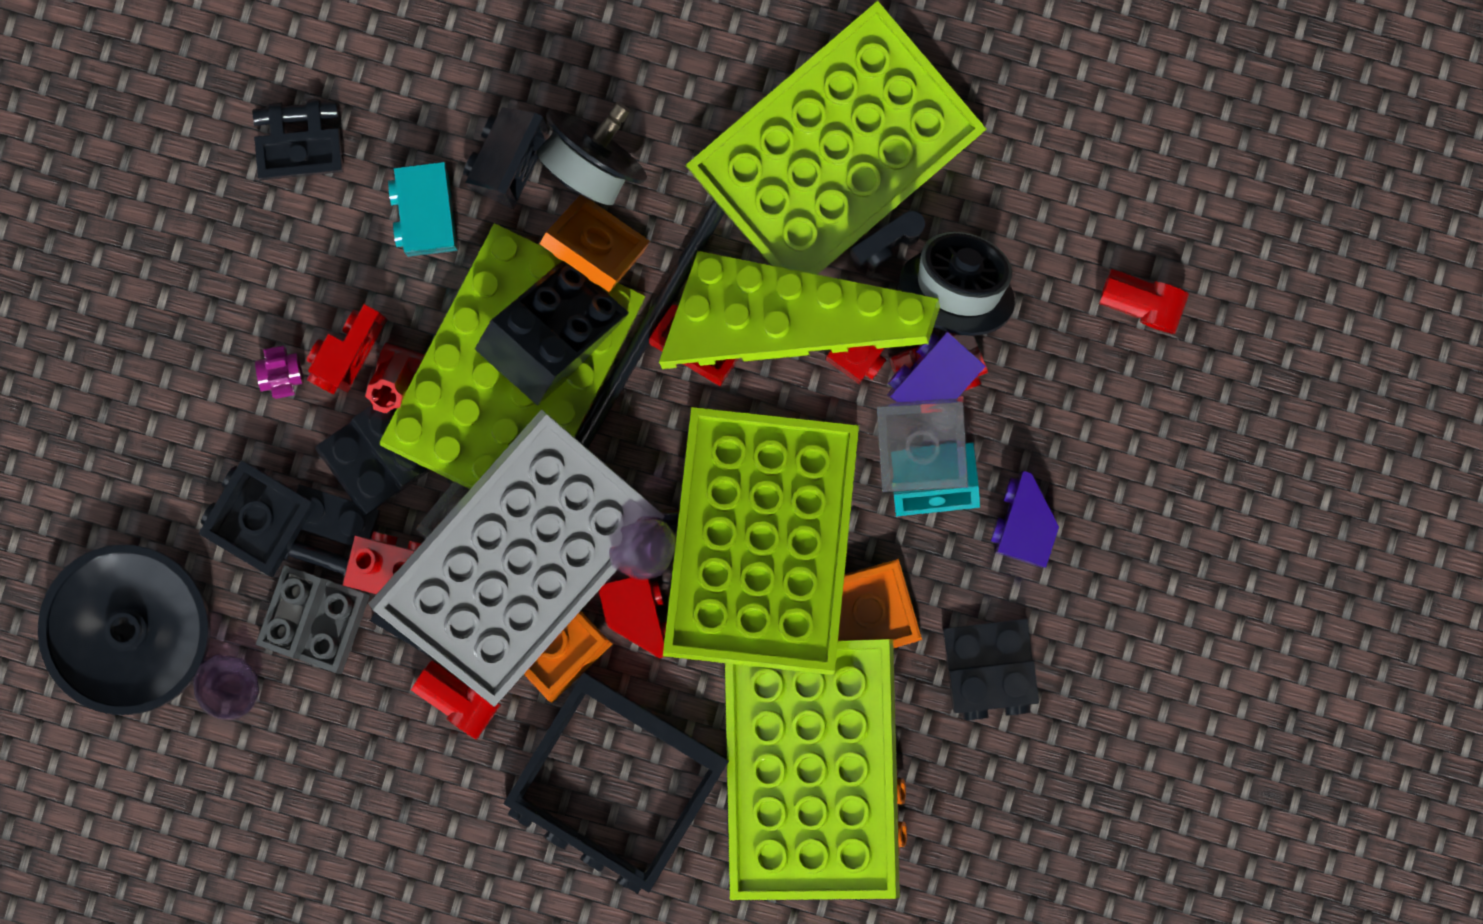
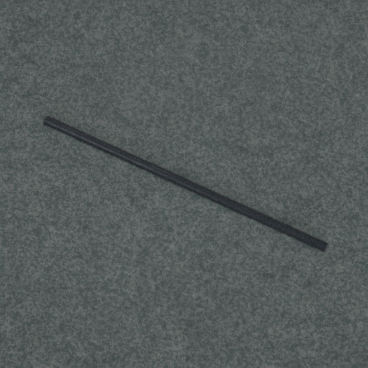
M714 199L575 438L587 449L646 350L650 336L671 307L689 276L697 251L703 252L725 214Z

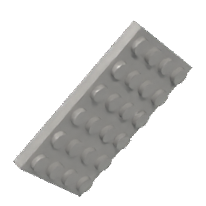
M541 409L368 604L373 611L495 707L665 516Z

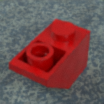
M643 574L604 584L598 591L607 627L658 658L664 657L663 650L667 621L660 623L656 606L664 605L658 580L650 582L648 574Z

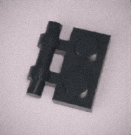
M320 99L306 100V104L283 106L281 102L271 103L269 108L253 109L254 126L270 125L271 135L254 137L257 173L260 181L344 172L340 130L338 128L323 130L322 125L323 119L339 118L337 101L321 103ZM308 121L309 131L285 134V123Z

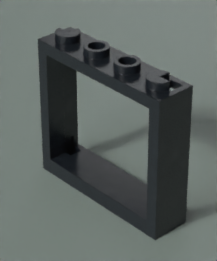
M583 672L503 804L511 808L508 815L516 819L520 824L529 828L533 822L547 830L544 838L564 850L568 845H571L581 851L583 854L580 860L600 872H602L604 867H607L617 873L619 877L616 882L626 889L628 888L637 894L641 889L649 893L729 760L587 672ZM586 694L708 768L646 872L524 798V795Z

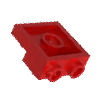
M365 304L360 312L354 309L342 332L347 334L344 341L328 334L324 341L318 339L307 357V361L311 363V366L308 370L310 374L306 380L333 395L338 388L348 393L388 319Z

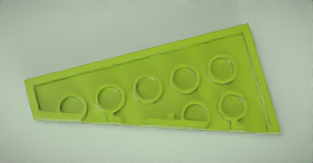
M697 251L659 364L662 369L677 368V364L698 362L700 366L716 364V360L741 358L745 362L807 356L809 351L831 349L832 353L848 352L850 347L874 345L877 349L928 344L940 309V303L938 298Z

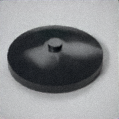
M112 545L98 548L85 553L67 565L58 574L46 592L38 619V642L41 656L46 669L55 683L79 704L94 711L113 715H132L148 712L164 706L183 693L196 678L203 666L211 635L208 606L200 587L191 574L181 564L166 554L136 545Z

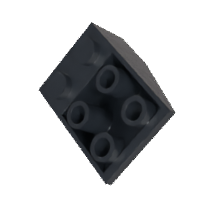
M561 261L490 321L475 350L538 406L570 377L620 325L629 312L599 285L591 282L584 274L565 261Z

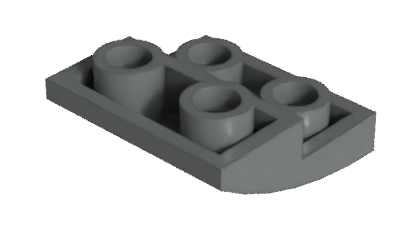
M284 565L256 645L328 671L342 674L370 595Z

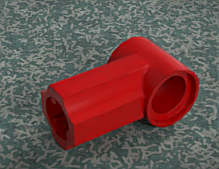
M1111 269L1098 304L1139 318L1140 323L1153 329L1175 334L1189 293L1169 284L1156 281L1152 284Z
M388 342L384 344L377 361L375 373L368 384L365 395L372 403L374 410L388 413L394 408L401 407L406 390L425 354Z
M433 660L422 671L411 689L415 694L446 714V719L476 740L501 706L498 703L494 707L453 673Z

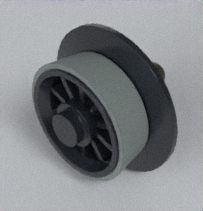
M615 103L609 112L610 115H607L598 129L560 110L550 109L546 113V120L554 132L539 147L536 154L542 164L570 190L597 203L613 205L625 180L642 184L647 179L646 172L642 166L625 149L612 140L620 128L621 122H624L631 112L622 103Z
M947 232L932 237L924 245L922 253L915 255L906 262L900 274V291L938 298L940 309L934 327L941 331L967 336L994 332L1009 321L1015 306V297L1010 285L1012 267L1008 258L994 244L976 235L962 232Z

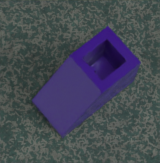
M942 331L939 336L932 332L929 343L920 345L916 350L921 356L912 367L908 368L904 364L889 380L888 384L892 389L887 395L895 402L956 399L986 366L948 332Z
M1022 471L1018 479L1011 477L1003 501L1010 503L1005 519L997 518L990 541L997 543L994 553L1046 568L1059 526L1032 473Z

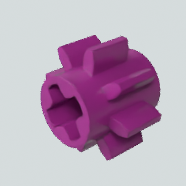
M284 345L264 349L265 359L255 361L256 376L261 392L271 390L272 397L275 399L295 395L294 385L304 383L298 353L287 354V348Z

